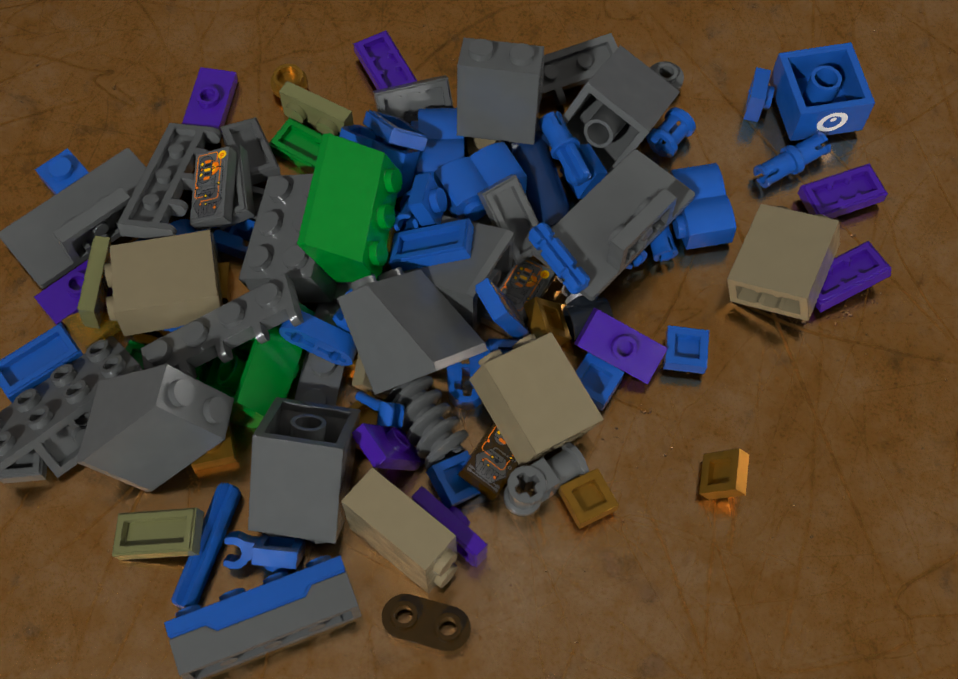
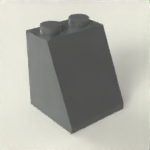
M463 38L457 64V136L534 145L543 92L544 46Z
M620 45L585 84L563 115V119L572 136L576 137L580 144L591 145L609 174L630 152L639 146L680 91Z
M442 216L441 224L461 219ZM472 222L474 232L470 259L406 270L403 273L421 269L472 329L476 331L481 323V315L486 308L475 291V285L488 278L498 288L500 287L512 268L514 233L507 229ZM389 264L387 266L386 272L392 270Z
M402 267L395 268L379 275L380 281H377L375 274L366 276L351 283L353 291L337 298L375 395L488 351L485 342L421 269L404 274Z
M168 364L100 380L76 463L145 492H151L225 440L234 398Z
M279 397L274 399L252 437L249 531L262 532L271 537L288 536L301 538L315 544H336L345 521V512L341 500L349 493L356 449V441L352 437V432L359 427L360 409Z

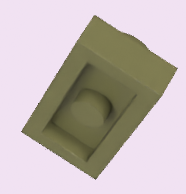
M289 81L279 91L284 114L288 118L290 117L318 130L321 134L330 133L340 136L341 127L354 125L351 110Z

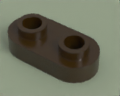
M399 594L392 597L385 604L382 611V623L385 632L391 639L403 644L444 655H453L462 651L470 640L471 624L469 618L464 611L455 606L411 594ZM403 609H407L413 614L412 619L407 623H400L396 620L397 613ZM446 621L453 622L457 627L455 633L452 635L442 634L439 630L442 623Z

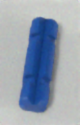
M544 222L539 223L529 231V241L536 250H542L540 255L558 278L565 279L563 284L570 293L578 294L589 286V275L581 266H576L577 260L559 238L553 237L555 233L550 226Z

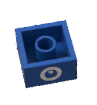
M851 42L778 54L769 83L770 86L775 87L774 97L790 141L807 139L818 131L828 136L863 129L875 105V101Z

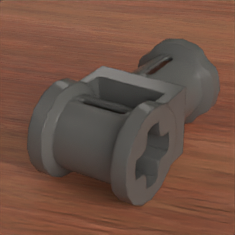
M567 442L562 445L561 452L548 460H545L543 457L530 466L516 468L510 474L504 491L506 508L518 516L534 514L542 502L557 493L559 486L577 476L580 477L588 473L589 468L580 450L572 443ZM518 486L524 491L531 489L533 491L531 497L527 492L518 494Z

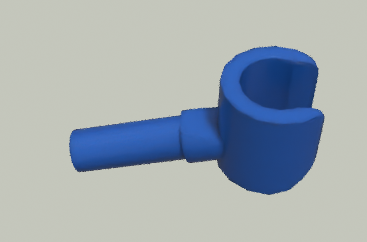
M363 391L356 393L355 399L378 411L376 425L402 428L405 412L403 404L384 402Z

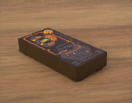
M494 421L457 474L490 500H494L507 483L510 474L518 465Z

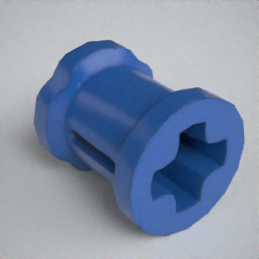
M677 107L669 109L665 114L663 123L657 129H652L646 137L649 147L661 157H673L677 153L679 143L685 137L691 136L696 129L693 118L686 111Z

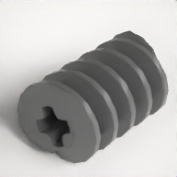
M424 376L396 387L388 394L384 401L404 405L403 426L400 429L408 432L407 439L410 444L416 446L417 456L421 459H426L424 462L426 470L439 462L464 452L465 448L461 444L469 435L466 430L452 432L458 426L460 420L456 416L447 419L443 418L448 414L451 406L449 403L435 405L442 397V392L439 389L426 392L434 381L430 376Z

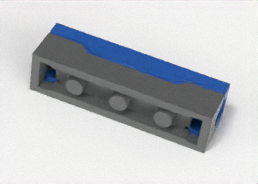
M324 555L309 561L305 569L290 575L286 571L272 574L263 580V585L248 591L245 588L230 590L219 597V602L202 608V605H192L176 612V618L164 622L170 638L169 642L179 676L183 679H203L362 617L341 555L334 558L330 555Z

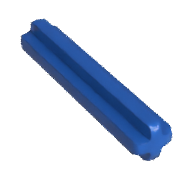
M223 482L218 484L203 520L199 555L188 557L171 600L175 606L181 609L198 605L241 497L239 488L232 484Z

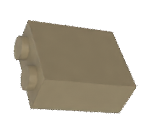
M760 204L727 278L730 301L809 321L840 245L839 220L831 219L821 214L812 215L794 211L784 206L775 207Z
M210 230L110 246L111 263H106L104 270L108 287L112 288L113 296L106 297V305L110 320L118 321L124 336L177 328L223 306L217 253Z
M552 332L537 339L534 334L528 335L512 346L513 350L505 354L500 349L487 354L478 361L480 368L469 379L520 467L562 447L567 442H572L587 434L604 420Z
M373 467L341 500L349 528L426 593L429 594L436 585L440 588L444 587L458 569V566L455 565L457 562L456 535Z

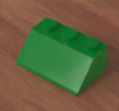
M330 133L322 134L297 245L336 283L354 282L375 274L377 281H380L378 276L381 275L383 265L386 264L388 259L387 243L390 229L395 224L394 209L397 194L402 188V174L400 170L382 151Z
M299 303L301 311L314 316V311ZM281 324L268 330L270 335L269 341L260 344L256 337L232 349V360L223 363L219 357H216L209 361L202 382L234 398L229 419L230 423L257 428L276 397L287 398L291 383L299 372L298 362L303 349L281 337L279 334Z

